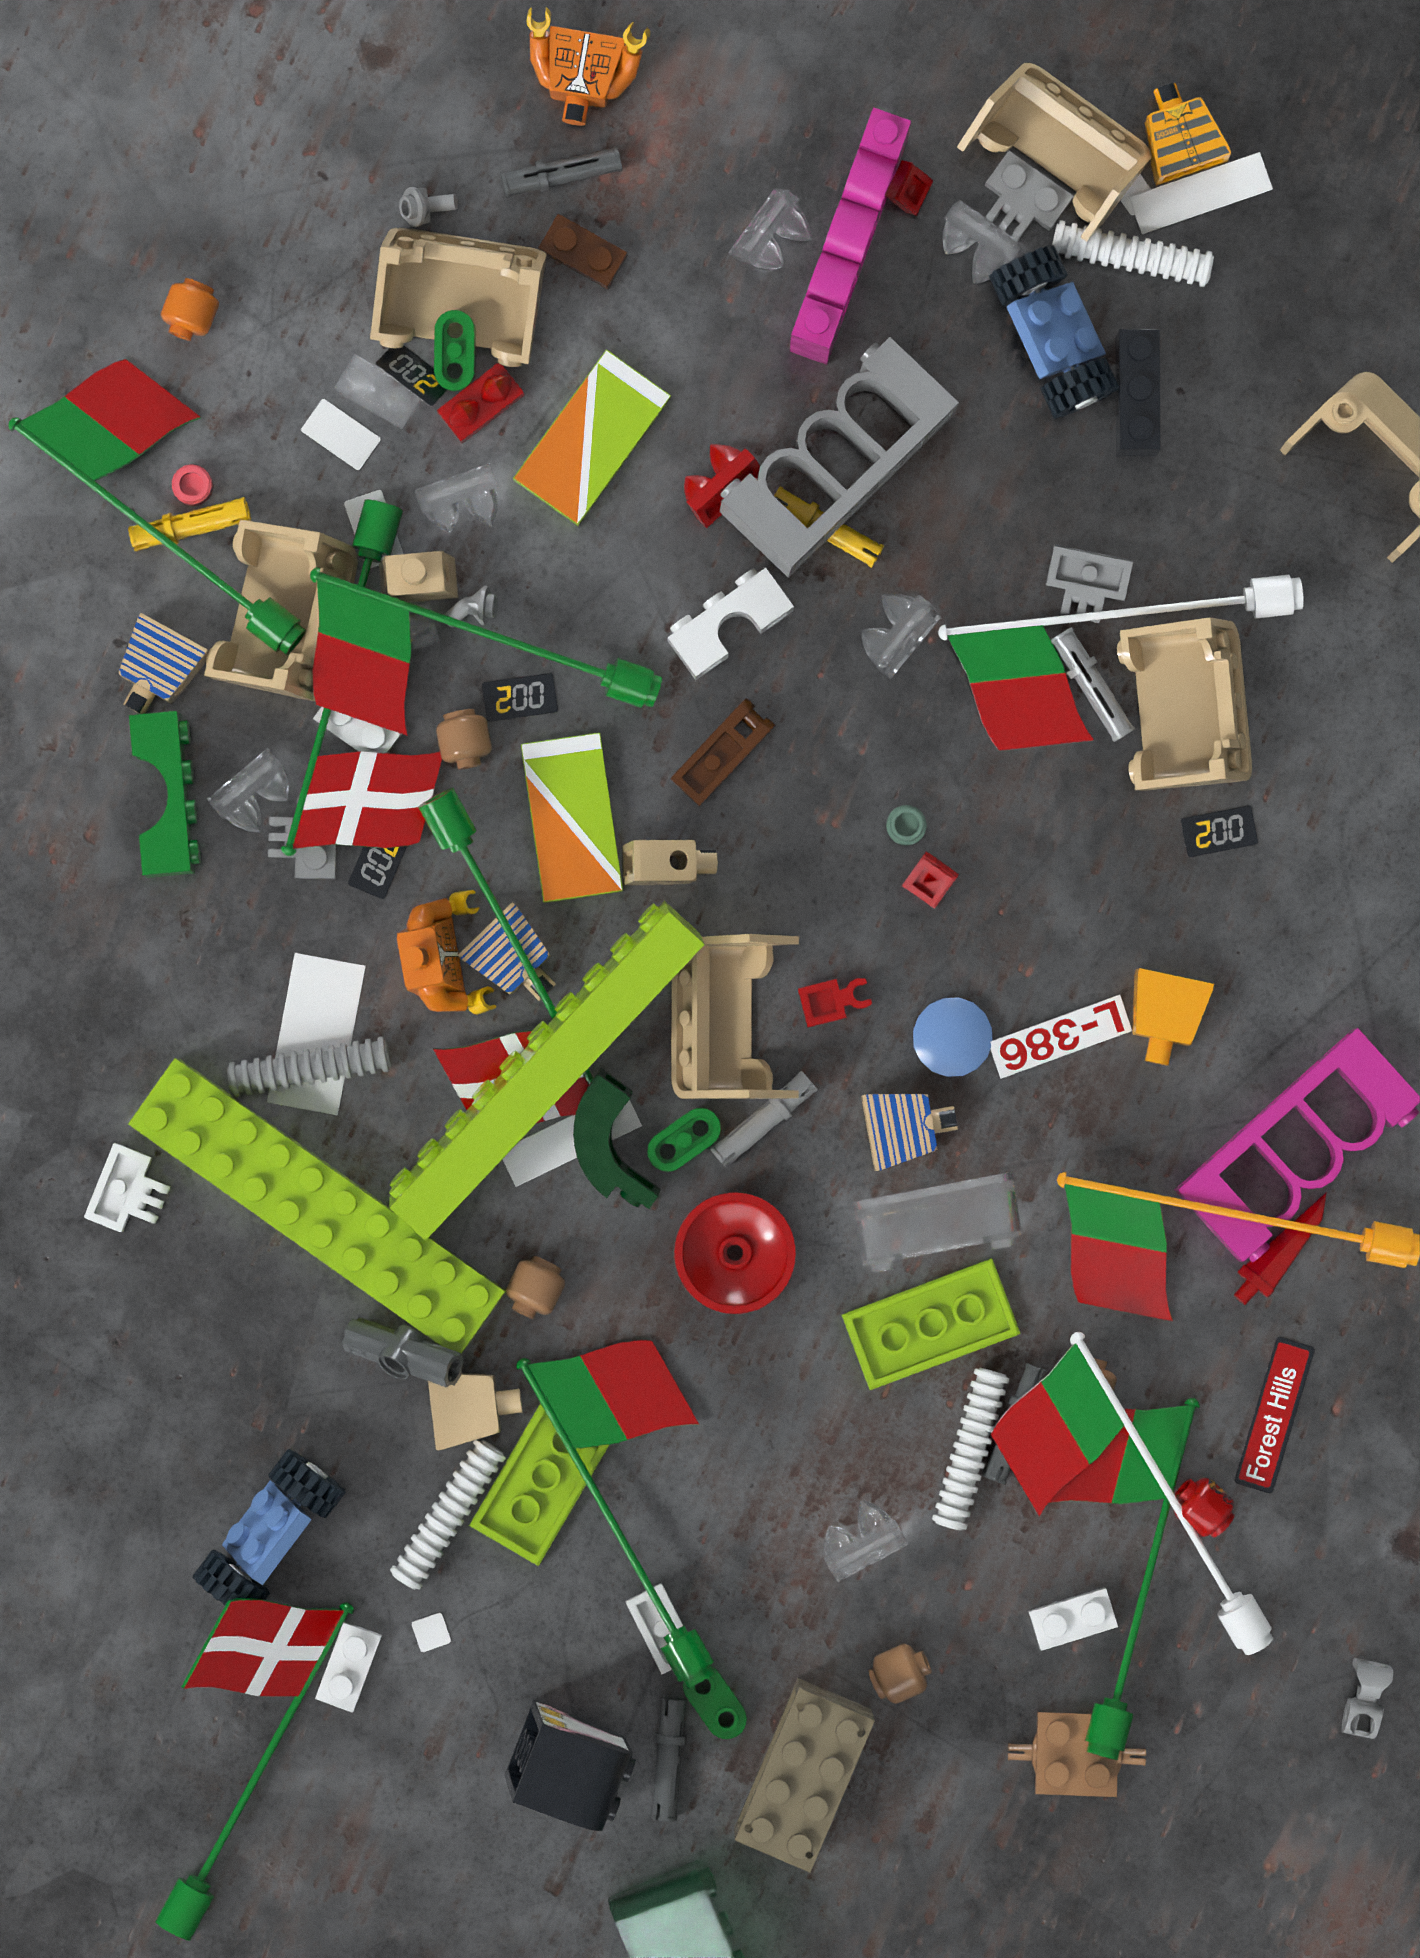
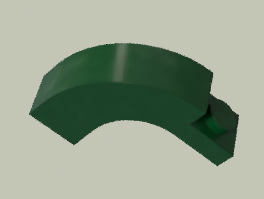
M600 1068L586 1088L575 1115L573 1139L578 1162L587 1179L605 1198H608L617 1186L621 1189L619 1194L628 1203L638 1208L642 1204L650 1209L658 1198L661 1189L628 1166L617 1154L612 1140L613 1122L630 1100L633 1090Z

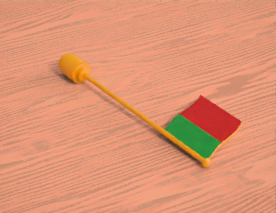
M1062 1172L1057 1177L1058 1185L1062 1188L1065 1185L1072 1223L1071 1276L1078 1303L1173 1321L1166 1295L1167 1241L1160 1203L1360 1243V1251L1366 1252V1261L1406 1268L1407 1265L1416 1266L1420 1257V1234L1413 1233L1412 1228L1374 1221L1371 1228L1365 1227L1362 1235L1068 1177L1066 1176L1067 1172Z

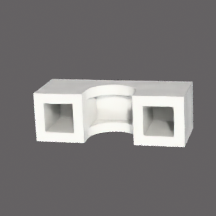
M755 568L749 570L735 581L738 588L726 596L722 591L715 594L702 605L705 611L694 619L690 615H686L670 627L673 634L668 637V642L695 680H698L728 658V652L718 637L719 628L724 621L731 617H744L750 620L759 633L762 634L793 612L794 606L767 568H764L759 573Z

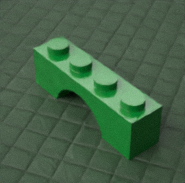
M178 711L129 715L132 755L137 759L154 765L162 774L168 791L167 806L161 819L151 829L139 835L142 875L150 878L195 874L194 864L201 863L199 840H192L191 824H197V808L195 800H189L187 784H194L192 760H185L184 744H190L191 742L189 721L182 720V715Z

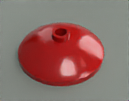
M734 1192L713 1196L700 1203L687 1215L676 1237L674 1256L681 1282L698 1302L718 1312L742 1314L766 1306L784 1290L794 1269L796 1249L789 1224L773 1205L757 1196ZM738 1245L742 1248L743 1255L739 1260L734 1261L727 1256V1250L730 1246Z

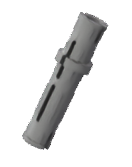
M1071 627L1051 639V642L1055 645L1070 671L1067 672L1069 678H1075L1092 708L1111 735L1113 742L1133 731L1135 727L1131 725L1114 694L1096 668L1097 660L1094 656L1089 657ZM1073 651L1091 677L1092 682L1087 680L1071 653ZM1094 687H1097L1114 714V718L1110 717L1094 691Z
M802 1071L780 1089L799 1090V1098L768 1099L758 1110L710 1149L726 1169L783 1119L786 1121L792 1117L791 1112L814 1092L818 1091Z

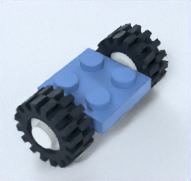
M1048 245L1044 248H1038L1033 252L1025 253L1024 256L1017 257L1011 260L1012 262L1005 263L989 275L1002 306L1007 307L1039 380L1064 372L1062 376L1052 379V381L1047 382L1040 388L1053 418L1056 419L1077 412L1079 409L1086 408L1118 390L1119 385L1107 359L1101 358L1106 353L1074 283L1070 282L1049 289L1068 276L1054 245Z
M291 1449L286 1450L268 1474L272 1481L270 1480L264 1489L255 1495L249 1509L240 1521L231 1527L226 1540L222 1544L237 1563L224 1554L211 1550L193 1574V1579L196 1580V1583L202 1586L207 1593L213 1595V1598L217 1601L222 1602L224 1606L228 1600L237 1598H259L266 1600L270 1592L264 1586L265 1581L312 1520L299 1506L303 1505L313 1513H317L320 1517L326 1519L346 1493L343 1487L331 1479L328 1474Z

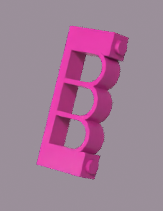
M873 107L841 200L828 231L823 250L791 334L790 352L826 365L828 364L887 201V197H885L886 191L905 151L911 120Z
M1358 1028L1352 1029L1174 1190L1184 1200L1253 1213L1219 1176L1221 1172L1253 1145L1283 1178L1288 1187L1289 1197L1287 1205L1274 1218L1290 1220L1299 1209L1302 1198L1301 1188H1322L1334 1181L1342 1168L1344 1160L1343 1151L1365 1150L1375 1144L1382 1135L1385 1125L1387 1127H1394L1398 1123L1401 1128L1407 1125L1419 1114L1416 1106L1420 1103V1096ZM1335 1070L1359 1095L1371 1111L1372 1123L1370 1130L1363 1139L1355 1143L1345 1142L1338 1138L1303 1100ZM1292 1108L1298 1111L1329 1148V1166L1324 1174L1315 1180L1308 1181L1295 1175L1261 1138ZM1193 1210L1239 1262H1244L1247 1258L1254 1262L1270 1248L1266 1241L1273 1234L1266 1227H1272L1273 1225Z

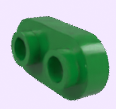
M450 310L443 313L437 319L434 329L435 378L443 388L451 391L465 389L472 383L475 376L476 328L472 318L459 310ZM453 323H459L463 327V333L459 338H452L449 335L448 329ZM453 363L460 364L463 369L462 375L457 379L450 377L448 373V368Z
M696 1108L683 1115L651 1139L647 1150L651 1164L655 1168L666 1172L677 1170L716 1142L721 1129L718 1117L712 1111L705 1108ZM702 1120L708 1124V1132L704 1136L694 1134L693 1124L696 1121ZM664 1144H672L675 1147L676 1153L672 1159L667 1160L660 1155V1148Z
M715 1667L713 1669L716 1673L707 1678L711 1683V1688L706 1693L698 1692L695 1686L687 1689L683 1682L685 1696L713 1735L721 1739H732L742 1733L747 1721L745 1708ZM723 1712H730L734 1716V1722L730 1726L720 1724L718 1718Z

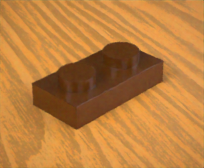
M557 214L538 247L539 250L545 252L550 258L606 289H609L628 256L626 251L560 214Z

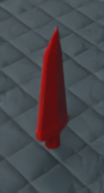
M1327 1192L1294 1222L1318 1226L1323 1220ZM1288 1228L1283 1230L1269 1243L1270 1248L1254 1262L1250 1260L1237 1271L1246 1281L1233 1296L1243 1305H1246L1258 1291L1266 1298H1269L1313 1233Z

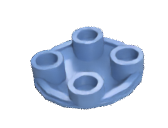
M959 997L942 998L929 1004L918 1016L913 1030V1048L920 1061L932 1072L946 1077L964 1076L976 1070L986 1060L991 1048L992 1027L986 1014L973 1002Z

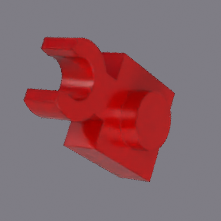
M837 979L798 988L807 1028L847 1018L845 1006L850 1005L856 1009L869 1007L872 1004L871 999L858 1001L853 995V991L857 986L867 984L866 979H854L845 989L841 990L839 989Z

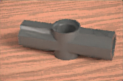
M359 1317L357 1320L351 1319L345 1328V1335L342 1341L344 1350L377 1362L386 1373L395 1378L407 1379L409 1375H413L448 1387L449 1385L455 1386L461 1377L464 1363L462 1353L428 1342L422 1333L410 1326L400 1325L394 1330Z

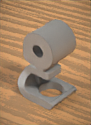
M1354 1658L1353 1667L1356 1669L1360 1685L1357 1687L1356 1697L1348 1698L1346 1702L1341 1730L1342 1733L1375 1739L1384 1712L1383 1705H1379L1377 1699L1380 1698L1382 1691L1392 1683L1393 1669L1390 1665Z

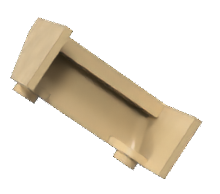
M1031 63L1022 64L987 99L957 146L961 151H964L976 138L979 139L980 144L985 149L991 152H1006L1014 146L1076 191L1072 202L1077 215L1081 219L1090 222L1081 235V238L1086 242L1106 221L1152 157L1149 147L1143 141L1047 71Z
M1363 372L1355 375L1328 399L1280 449L1286 455L1321 420L1337 433H1350L1364 422L1420 478V417L1379 376L1374 373ZM1420 480L1412 487L1409 493V505L1419 518ZM1420 525L1387 556L1392 563L1420 537Z
M741 934L702 937L705 945L672 979L671 1082L675 1094L682 1099L799 1098V1090H772L773 1074L770 1066L763 1059H752V979L763 978L769 973L774 959L773 946L799 944V936Z

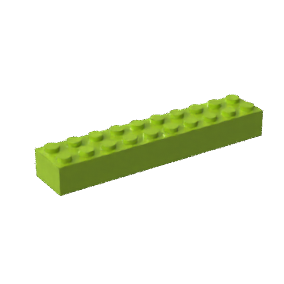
M665 900L659 907L653 903L644 911L638 919V922L641 924L631 936L627 933L623 934L611 947L610 951L613 953L611 958L603 966L599 962L596 963L582 979L585 984L576 995L569 992L563 997L554 1009L557 1011L556 1016L547 1025L544 1021L539 1023L527 1037L530 1041L528 1046L520 1054L516 1050L513 1051L500 1065L499 1068L502 1070L500 1076L493 1083L486 1080L472 1095L474 1102L466 1112H463L461 1109L456 1111L444 1125L447 1129L445 1134L438 1141L434 1138L430 1139L418 1152L417 1157L419 1160L410 1171L404 1167L390 1182L389 1185L392 1189L389 1192V1208L425 1241L705 945L700 933Z
M174 1058L128 1123V1125L442 1347L463 1354L506 1293V1289L431 1236L425 1241L398 1217L389 1206L181 1059Z

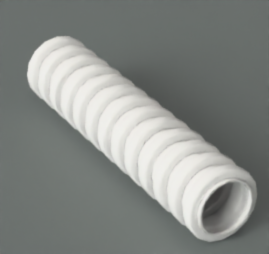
M1060 220L1059 224L1056 225L1052 245L1055 246L1058 254H1065L1066 259H1070L1072 255L1077 256V261L1081 262L1083 258L1089 259L1090 264L1101 261V265L1107 267L1108 263L1114 264V269L1124 266L1126 271L1129 272L1134 268L1138 269L1139 274H1144L1145 271H1148L1150 276L1156 277L1157 273L1163 274V279H1168L1169 276L1175 277L1176 282H1180L1182 278L1187 279V284L1191 285L1194 281L1199 282L1200 287H1205L1208 284L1214 259L1211 251L1201 254L1200 249L1195 248L1191 252L1188 251L1187 246L1177 249L1173 243H1170L1169 247L1163 246V241L1153 244L1149 238H1146L1143 242L1139 241L1138 236H1133L1132 239L1126 238L1127 235L1125 233H1121L1119 237L1115 236L1114 231L1109 230L1108 234L1102 233L1101 228H1098L1086 242L1081 238V235L1087 228V225L1081 229L1077 228V223L1067 226L1063 220Z
M981 1367L974 1370L977 1378L976 1381H971L970 1384L971 1387H974L973 1392L967 1395L970 1402L969 1405H964L963 1409L967 1413L965 1417L960 1419L963 1427L962 1430L958 1429L956 1433L960 1436L959 1441H954L953 1443L956 1451L955 1454H950L949 1458L953 1460L952 1465L946 1468L949 1475L948 1478H943L942 1482L946 1486L944 1490L939 1492L942 1500L937 1502L935 1506L939 1509L938 1514H933L932 1517L936 1524L959 1531L967 1529L968 1525L964 1522L965 1518L971 1515V1512L968 1511L969 1505H974L975 1500L971 1497L973 1493L978 1491L975 1483L980 1481L982 1477L978 1473L979 1469H984L985 1463L982 1462L983 1456H988V1451L985 1450L986 1445L992 1442L989 1434L995 1427L992 1426L993 1420H998L999 1415L996 1414V1410L1002 1407V1402L999 1399L1001 1395L1005 1396L1006 1393L1003 1385L1004 1383H1009V1378L1005 1374Z
M477 1439L473 1442L476 1447L474 1450H468L466 1454L469 1457L466 1461L462 1460L460 1462L461 1470L454 1471L453 1476L455 1479L453 1482L448 1481L446 1484L447 1491L439 1494L440 1502H434L432 1505L434 1511L432 1514L427 1513L425 1516L427 1519L426 1523H420L418 1526L419 1534H413L411 1537L413 1543L405 1546L406 1554L404 1556L400 1555L397 1559L399 1562L398 1566H392L390 1569L392 1575L397 1580L414 1590L421 1589L422 1583L420 1581L422 1578L427 1579L430 1575L427 1572L428 1569L436 1566L434 1560L436 1557L441 1558L443 1555L441 1551L443 1546H449L450 1541L448 1538L450 1536L454 1537L457 1534L456 1526H462L464 1523L462 1517L464 1514L469 1515L471 1512L469 1506L471 1504L475 1505L478 1501L476 1498L477 1494H483L485 1491L483 1488L484 1483L489 1484L491 1482L490 1474L492 1472L496 1473L499 1469L496 1466L498 1462H504L506 1459L503 1452L483 1439Z

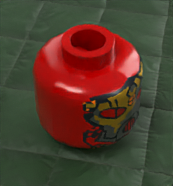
M1209 1477L1201 1478L1195 1482L1192 1479H1188L1175 1493V1497L1182 1507L1183 1517L1192 1525L1200 1538L1209 1535L1213 1538L1219 1536L1229 1527L1235 1515L1232 1513L1234 1507L1233 1499Z

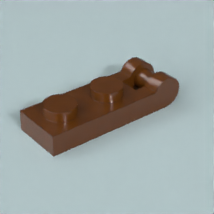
M748 698L725 719L670 778L699 807L776 726L768 717L763 719L754 710L755 705ZM742 721L753 730L746 739L735 730Z

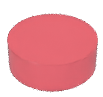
M194 464L185 465L174 474L172 490L177 499L183 504L198 506L210 498L213 491V481L209 473L201 466Z

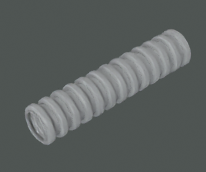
M382 1036L378 1037L376 1042H372L371 1039H365L364 1044H360L359 1041H353V1046L341 1043L340 1048L329 1045L328 1050H322L321 1047H317L315 1052L310 1053V1050L306 1049L303 1050V1054L298 1055L294 1051L288 1057H285V1054L282 1053L278 1055L277 1059H273L270 1055L266 1056L265 1061H261L260 1058H254L253 1063H248L247 1060H242L241 1065L230 1062L229 1067H227V1075L231 1094L237 1098L241 1096L242 1092H246L247 1095H253L254 1090H258L259 1093H265L266 1088L277 1091L278 1086L289 1089L290 1084H296V1087H301L303 1082L307 1081L309 1085H313L315 1080L319 1079L322 1083H325L327 1078L333 1077V1080L336 1081L340 1080L342 1075H345L348 1079L352 1078L354 1073H358V1076H364L365 1071L376 1074L377 1069L389 1072L391 1062L387 1041Z

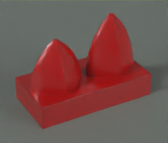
M497 363L437 409V413L461 444H463L525 394L504 366Z
M711 444L710 461L716 475L712 479L701 475L685 477L684 493L686 502L696 518L706 528L722 515L720 513L723 500L721 493L734 479L738 478L740 481H743L749 474L756 479L758 478L760 465L746 448L741 452L728 445Z

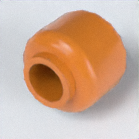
M185 278L183 283H174L169 290L161 311L162 320L170 325L168 332L187 341H191L193 335H207L219 307L217 298L213 296L214 289L189 278Z

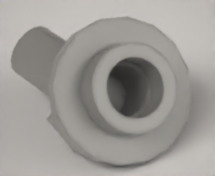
M409 187L404 191L403 197L400 199L399 209L401 216L410 226L419 227L430 223V213L457 210L458 200L456 194L428 197L426 188Z
M485 585L473 596L465 597L458 601L444 615L462 620L470 614L476 618L480 625H486L489 618H495L497 595L491 594L490 586Z

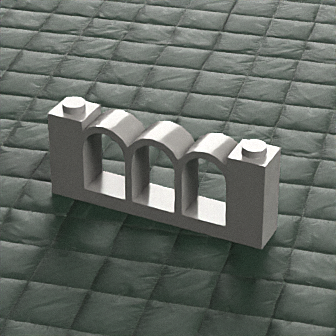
M891 337L881 346L875 342L862 355L860 360L863 363L860 373H856L844 381L838 390L834 410L818 411L805 419L799 428L795 449L785 448L773 452L766 457L760 466L757 479L751 474L743 481L736 478L721 493L723 500L720 513L788 578L956 413L959 402ZM862 391L875 393L912 427L886 452L847 413L844 402L849 396ZM829 429L838 432L873 464L848 490L824 469L807 450L805 441L815 431ZM790 467L804 473L834 504L809 528L805 527L768 489L766 479L776 469Z

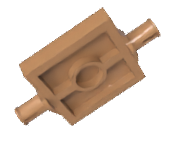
M1037 1712V1730L1032 1744L1008 1743V1751H1023L1024 1753H1007L1008 1761H1032L1035 1771V1794L1117 1797V1775L1121 1764L1145 1766L1146 1758H1130V1756H1146V1748H1125L1124 1752L1120 1751L1118 1761L1086 1752L1089 1742H1086L1085 1738L1092 1714Z

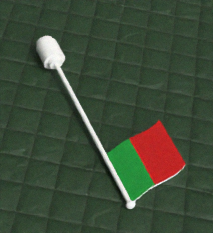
M1290 575L1250 579V587L1243 588V596L946 628L945 624L939 628L938 634L943 640H947L948 637L967 673L981 722L991 741L999 751L1094 740L1087 731L1077 712L1063 663L1043 626L1244 604L1245 610L1252 611L1255 619L1293 615L1294 610L1303 609V589L1301 579L1299 577L1291 578Z
M1075 1332L1070 1338V1342L1073 1345L1052 1371L1011 1405L991 1432L992 1438L1040 1517L1044 1508L1056 1493L1094 1462L1125 1426L1226 1598L1220 1603L1222 1609L1217 1615L1236 1648L1242 1649L1245 1655H1251L1264 1649L1273 1641V1637L1270 1634L1272 1627L1252 1594L1243 1596L1242 1592L1232 1593L1196 1530L1183 1517L1180 1503L1083 1341L1085 1335L1081 1332Z

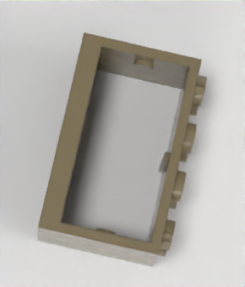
M797 1678L734 1826L735 1841L811 1873L875 1722L872 1709Z

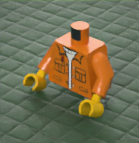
M531 7L528 10L526 21L527 26L532 30L529 34L530 61L539 83L543 87L550 89V97L552 99L565 101L562 116L564 123L584 126L589 106L606 107L609 99L618 98L635 80L643 52L641 47L649 39L650 29L648 27L645 29L643 39H636L631 33L634 22L628 25L623 38L550 26L551 12L548 8L545 11L546 20L539 23L532 19Z
M474 890L454 892L449 897V900L443 898L416 906L409 915L406 924L407 928L397 933L405 987L407 991L418 995L429 1010L435 1012L466 1011L468 1007L470 1012L478 1015L496 1008V1005H487L483 998L484 995L494 992L492 987L486 986L472 991L468 995L466 994L460 958L458 956V947L451 915L452 913L455 915L475 914L479 911V907L468 908L466 904L468 895L476 893Z

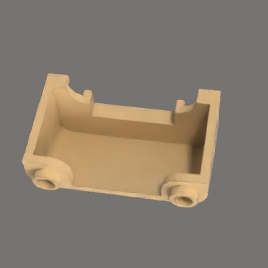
M410 228L390 229L380 248L370 339L378 340L380 345L388 348H402L404 343L410 342L413 337L434 340V329L437 319L447 311L459 310L468 314L475 324L476 346L490 348L491 354L498 358L499 364L509 367H519L522 363L529 364L547 255L539 249ZM451 324L448 329L449 335L452 338H459L463 333L461 324Z
M240 520L238 531L233 539V550L238 560L248 565L241 595L253 604L258 599L264 602L271 597L301 620L300 625L306 629V633L289 655L284 654L282 651L275 652L246 629L249 621L245 618L248 610L239 603L231 641H218L209 649L206 655L204 676L272 693L315 701L313 664L319 627L317 581L314 583L310 579V572L312 569L320 567V572L354 583L358 565L357 553L351 545L320 532Z
M1209 617L1120 630L1121 641L1117 644V654L1120 663L1125 664L1128 670L1136 673L1143 750L1137 751L1134 759L1129 762V776L1132 783L1135 784V790L1146 791L1249 780L1252 773V758L1241 645L1235 624L1232 621Z

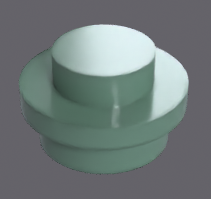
M903 805L894 809L886 823L890 838L897 844L904 846L913 845L920 841L927 827L923 813L910 805Z

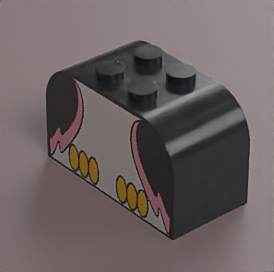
M533 1700L504 1776L513 1803L585 1829L603 1831L606 1821H613L621 1802V1798L617 1797L622 1781L626 1783L629 1781L636 1759L632 1758L633 1752L626 1738L606 1727Z

